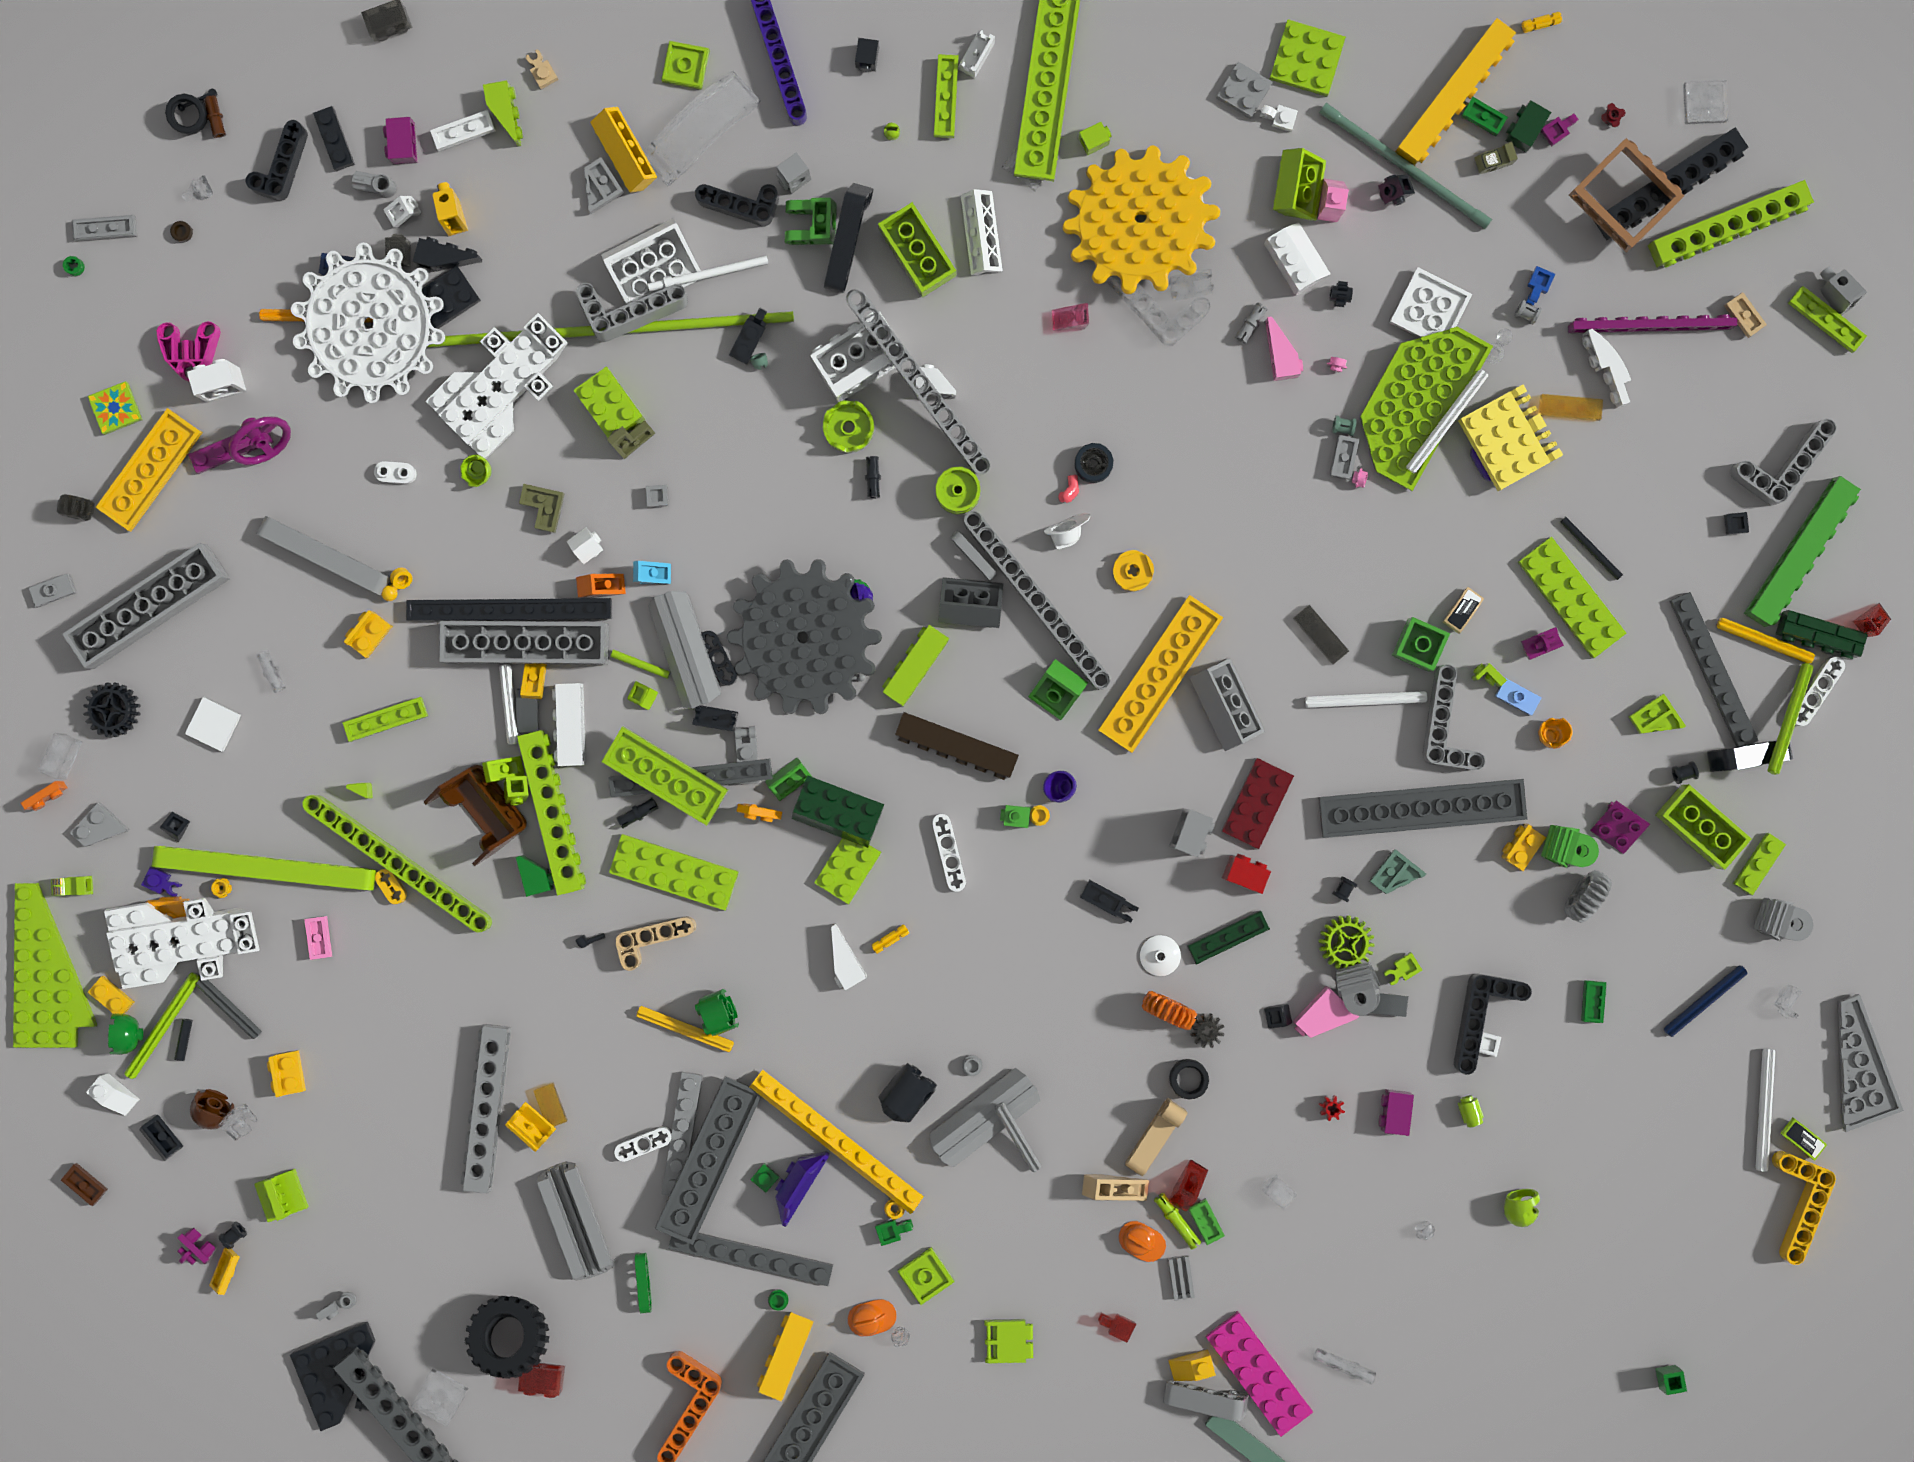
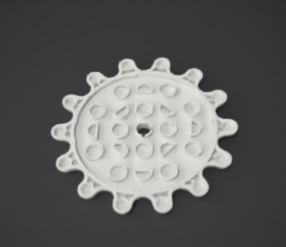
M363 242L356 247V256L351 261H345L337 251H330L326 256L329 266L326 275L318 276L313 272H307L303 276V283L311 292L310 299L306 302H295L291 306L292 314L302 318L306 324L305 330L294 336V347L297 349L307 348L313 351L314 360L308 367L309 375L319 378L325 373L332 374L335 378L333 390L335 395L339 397L346 396L353 386H359L363 389L365 400L369 403H376L379 400L380 389L384 385H391L399 395L407 394L410 390L407 381V375L410 371L418 370L423 374H429L433 370L432 362L425 355L426 347L430 344H442L445 340L444 332L434 328L430 322L431 316L443 309L442 299L424 296L422 286L428 280V272L423 268H417L411 273L404 272L401 268L403 255L398 249L389 250L384 259L377 260L372 255L371 246ZM367 318L373 319V328L367 329L364 326V321Z

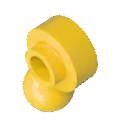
M400 567L391 573L390 581L392 584L384 587L381 594L382 598L385 601H393L397 598L398 589H405L411 584L412 575L406 568Z

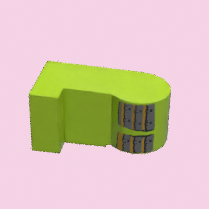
M92 876L51 879L52 896L93 894Z

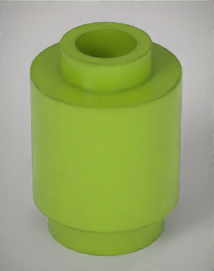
M1472 1095L1460 1098L1461 1102L1458 1103L1463 1122L1469 1128L1481 1125L1484 1116L1478 1098H1473Z

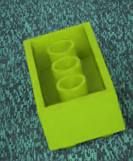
M913 202L878 223L880 233L922 298L956 277V269Z
M1682 784L1655 814L1656 817L1716 869L1726 870L1752 840L1690 784Z

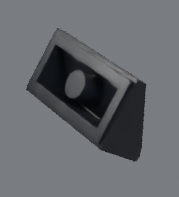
M159 1115L153 1117L139 1129L164 1161L183 1147L182 1143Z

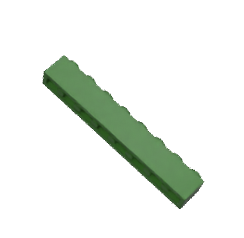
M1842 476L1832 478L1744 612L1746 616L1763 627L1775 625L1781 617L1780 612L1792 600L1791 595L1803 584L1802 578L1813 569L1814 560L1824 552L1825 543L1827 540L1832 539L1837 531L1835 530L1836 526L1845 520L1848 515L1846 511L1858 500L1859 496L1857 494L1861 490Z

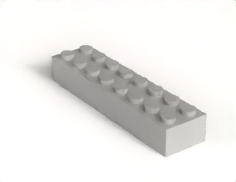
M198 543L62 633L83 667L95 669L230 578L209 546Z
M440 621V662L608 665L609 624L606 622Z

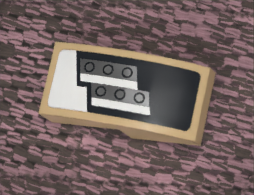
M1467 587L1456 604L1450 609L1443 623L1460 634L1484 598Z

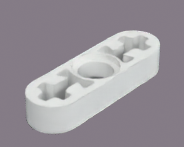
M662 1126L621 1142L615 1148V1157L619 1161L626 1162L664 1147L671 1141L672 1132L668 1127ZM660 1131H662L663 1134L667 1133L668 1136L665 1138V1142H663L662 1139H659L654 1142L656 1146H653V1139L650 1136L651 1134L653 1135V1138H656L660 1135ZM639 1139H647L649 1147L645 1150L640 1149L638 1146ZM631 1142L634 1143V1149L637 1152L636 1154L634 1153V1150H631L627 1153V1157H625L624 1154L620 1155L619 1152L622 1150L623 1146L625 1149H628L633 1146Z

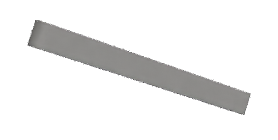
M857 289L849 291L846 295L848 306L968 466L977 474H986L991 467L989 459L865 293ZM855 293H859L861 296V302L858 305H853L851 302V297ZM868 310L874 313V318L870 322H866L864 319V313ZM880 327L886 329V336L882 339H879L876 335ZM892 344H897L899 347L896 355L889 353V347ZM904 361H910L911 369L907 372H904L901 367ZM918 377H922L924 380L921 388H915L914 381ZM930 394L936 396V401L932 405H928L926 402L927 396ZM946 410L948 418L945 421H940L939 413ZM954 427L960 428V434L957 437H952L951 430ZM967 443L972 444V451L970 453H964L963 447ZM983 459L984 467L977 470L975 467L976 462Z
M969 511L964 517L966 529L1090 684L1098 690L1106 688L1110 684V676L982 515L977 511ZM970 516H976L979 519V523L976 526L968 524L967 520ZM989 532L992 536L991 540L988 542L982 541L980 539L981 533ZM995 548H1002L1004 556L996 558L993 555V550ZM1008 564L1016 565L1017 571L1014 574H1009L1006 571L1005 567ZM1025 579L1029 581L1030 587L1027 590L1020 589L1018 586L1020 580ZM1034 595H1038L1042 598L1043 602L1041 605L1035 606L1032 604L1031 598ZM1047 611L1053 612L1055 620L1052 622L1046 621L1044 613ZM1065 627L1068 631L1067 637H1059L1057 629ZM1078 643L1081 647L1080 652L1073 654L1069 649L1070 644ZM1084 659L1092 660L1093 668L1091 670L1083 668L1082 662ZM1097 675H1103L1106 678L1105 685L1099 686L1096 684L1095 678Z

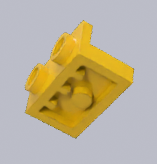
M371 610L365 611L359 616L358 624L355 628L352 627L348 630L344 640L346 645H350L365 658L372 654L393 627Z
M1529 824L1519 825L1514 832L1515 837L1512 842H1508L1502 850L1503 855L1501 858L1520 871L1525 870L1546 839L1545 836L1534 830Z
M299 1050L275 1054L269 1057L267 1068L272 1075L271 1090L275 1093L276 1097L306 1091Z

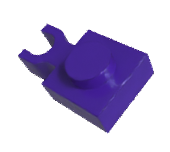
M155 867L149 868L141 884L159 894H162L165 889L173 897L178 895L172 891L173 885L177 887L182 886L179 882H170L171 875Z

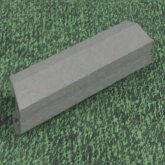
M669 591L653 597L648 607L683 708L692 709L709 703L721 694V688L708 656V650H706L689 595L686 592Z
M1016 1068L1012 1069L931 1131L929 1136L933 1150L939 1155L943 1163L955 1167L1005 1128L995 1111L996 1105L1004 1103L1015 1121L1040 1101L1038 1090L1025 1074Z
M565 1161L547 1168L537 1178V1184L572 1278L574 1280L589 1279L607 1272L614 1264L576 1163Z

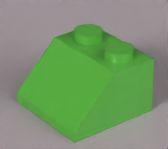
M1055 659L1028 697L1062 720L1088 682Z

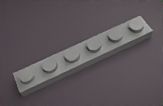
M684 1071L681 1073L661 1193L663 1195H670L691 1149L702 1074Z

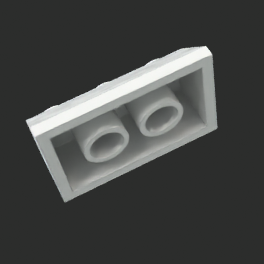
M1299 222L1283 228L1266 239L1264 243L1266 249L1295 296L1330 275V272Z

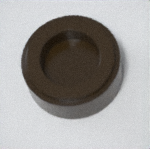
M177 221L171 226L170 233L176 241L185 243L192 238L193 230L186 222Z

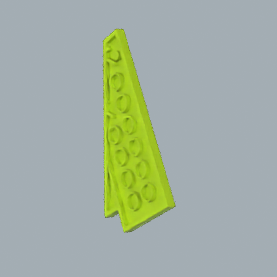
M15 883L13 1048L78 1047V1027H96V1019L39 883Z

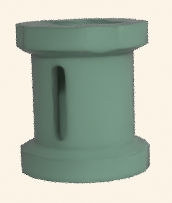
M1336 415L1332 433H1346L1353 437L1356 429V418L1349 420Z

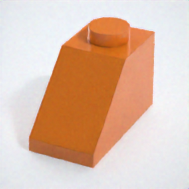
M588 574L576 577L578 598L626 594L624 574Z

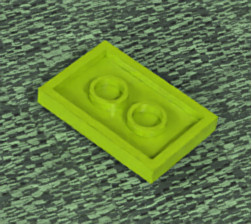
M842 838L814 883L845 903L850 904L881 852L871 845L867 848Z

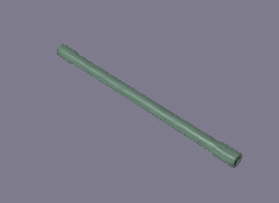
M1325 103L1319 112L1321 115L1342 127L1450 203L1483 229L1488 227L1492 221L1490 217L1469 205L1344 117L1341 112Z

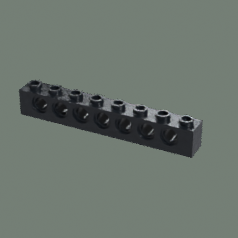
M1735 127L1665 172L1667 179L1679 186L1682 194L1685 195L1694 189L1692 185L1696 182L1700 185L1711 178L1709 174L1713 171L1717 174L1728 167L1726 163L1730 160L1734 163L1745 156L1743 152L1749 147ZM1720 149L1725 151L1726 157L1720 154ZM1703 160L1709 163V168L1703 165ZM1685 171H1689L1692 174V179L1686 176ZM1651 181L1606 211L1624 229L1629 226L1634 228L1643 222L1641 220L1642 217L1646 215L1648 217L1653 216L1660 211L1658 209L1659 206L1663 204L1666 206L1671 199ZM1651 193H1655L1658 196V201L1652 198ZM1634 204L1640 205L1641 212L1635 209ZM1617 215L1623 216L1625 222L1621 223L1617 219ZM1595 222L1606 241L1611 237Z

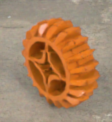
M1148 991L1143 999L1141 1007L1144 1011L1177 1027L1190 1030L1196 1021L1197 1013L1195 1010L1164 995Z

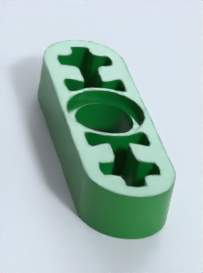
M647 1253L635 1254V1270L640 1314L651 1313L652 1300Z

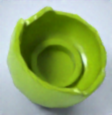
M469 455L460 466L461 478L468 483V486L479 487L490 478L491 466L481 455Z

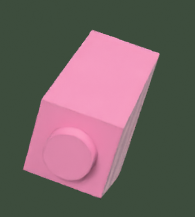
M1323 179L1317 219L1338 222L1346 210L1349 191L1344 181Z
M1325 986L1292 1022L1297 1025L1294 1029L1304 1037L1306 1034L1311 1038L1356 1020L1359 1016L1350 1013L1345 1007L1343 1000L1329 987Z

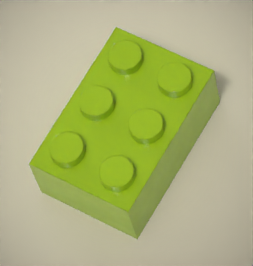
M607 366L574 389L576 395L607 438L610 437L614 430L622 426L627 432H630L637 424L645 420Z

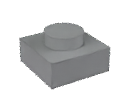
M667 485L646 486L647 507L668 506Z

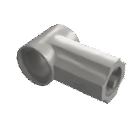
M356 171L352 177V188L355 190L381 194L384 197L393 196L397 190L395 182L384 174L375 175ZM388 182L387 187L381 190L382 184Z

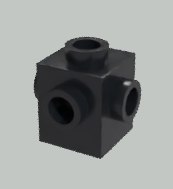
M1408 174L1388 176L1384 179V183L1378 185L1380 198L1384 201L1385 205L1393 204L1398 206L1405 202V198L1415 194Z

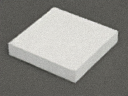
M203 697L185 734L224 752L240 720L241 714Z

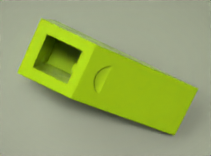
M507 80L483 84L486 105L514 142L521 146L520 139H523L521 126L518 127L517 119H520L517 106L514 107L513 99H516L514 87H511Z

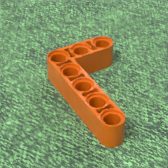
M675 1351L670 1355L667 1369L671 1374L697 1391L661 1446L657 1456L658 1462L676 1461L719 1393L722 1385V1379L717 1373L682 1351ZM679 1359L682 1362V1366H675L672 1360ZM697 1370L700 1376L694 1378L690 1375L689 1371ZM714 1381L717 1387L711 1389L707 1386V1382ZM696 1399H703L706 1405L699 1406L696 1403ZM691 1416L695 1422L692 1424L687 1423L685 1417ZM681 1434L684 1440L677 1441L674 1435ZM669 1451L673 1457L665 1458L663 1452Z

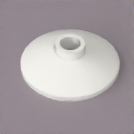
M1153 936L1147 939L1141 947V964L1152 975H1169L1180 963V949L1177 943L1167 936ZM1158 953H1164L1165 957L1163 960H1158Z

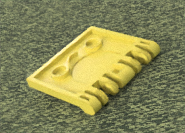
M1524 384L1458 420L1497 491L1504 489L1563 456L1560 448L1548 455L1545 453L1557 445L1556 441L1550 442L1543 448L1539 443V440L1549 437L1551 434L1550 430L1537 437L1535 436V432L1547 426L1541 414L1526 420L1525 416L1536 411L1537 407L1531 406L1522 413L1519 405L1531 399L1530 395H1527L1518 401L1515 400V398L1527 392Z

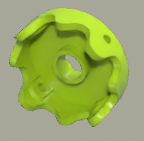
M840 401L826 411L823 420V432L828 443L836 450L844 453L857 452L866 447L874 434L873 417L866 407L858 401ZM846 422H852L855 425L851 433L843 430V425Z

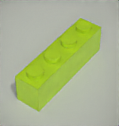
M928 625L927 628L922 627L917 635L919 638L915 645L912 643L905 652L908 656L904 662L901 660L894 668V671H896L892 679L888 677L882 686L884 688L883 693L903 707L949 641L947 636L931 625Z

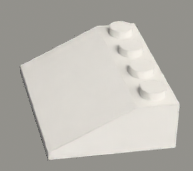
M674 218L601 254L626 304L659 291L649 292L648 283L663 280L664 277L668 276L673 278L701 271ZM696 281L688 282V283H684V284H680V285H682L683 287H686V286H688V285H690V284H692V283H694V282H696Z

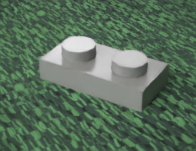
M1342 435L1338 436L1330 476L1347 480L1351 479L1359 439Z

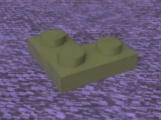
M644 420L642 423L637 424L630 433L623 426L614 430L607 440L625 459L651 438L655 432Z
M523 484L519 504L538 508L535 529L556 533L565 493Z

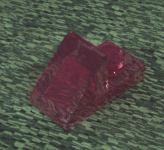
M1088 303L1053 309V330L1085 329L1089 325Z

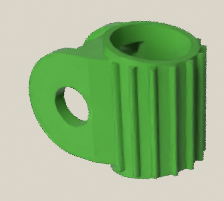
M1550 825L1541 856L1565 868H1568L1569 865L1588 867L1597 860L1599 847L1591 836L1579 833L1580 829ZM1578 846L1580 847L1579 854H1577L1576 852Z

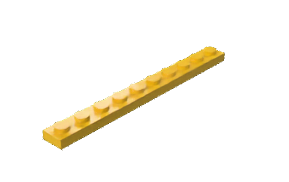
M764 1070L759 1073L749 1086L752 1090L908 1213L912 1214L924 1197Z

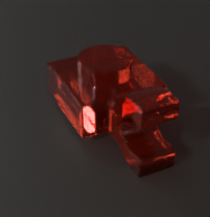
M1102 1312L1098 1318L1100 1325L1110 1328L1108 1331L1110 1335L1128 1343L1136 1326L1134 1321L1119 1314H1116L1115 1319Z

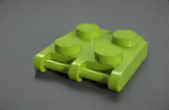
M1025 1319L984 1321L987 1339H985V1344L987 1345L985 1363H1026V1359L1033 1358V1342H1026V1340H1033V1324L1025 1323ZM991 1326H993V1338H991ZM991 1345H993V1357H991Z

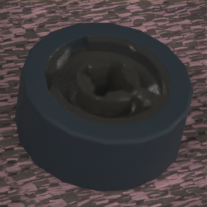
M1090 443L1078 451L1074 467L1082 480L1088 483H1098L1109 476L1113 469L1114 459L1106 446L1100 443ZM1096 460L1098 465L1091 467L1090 461Z

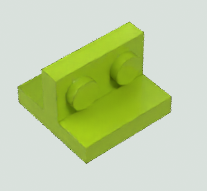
M296 1169L254 1184L267 1222L279 1221L309 1207Z

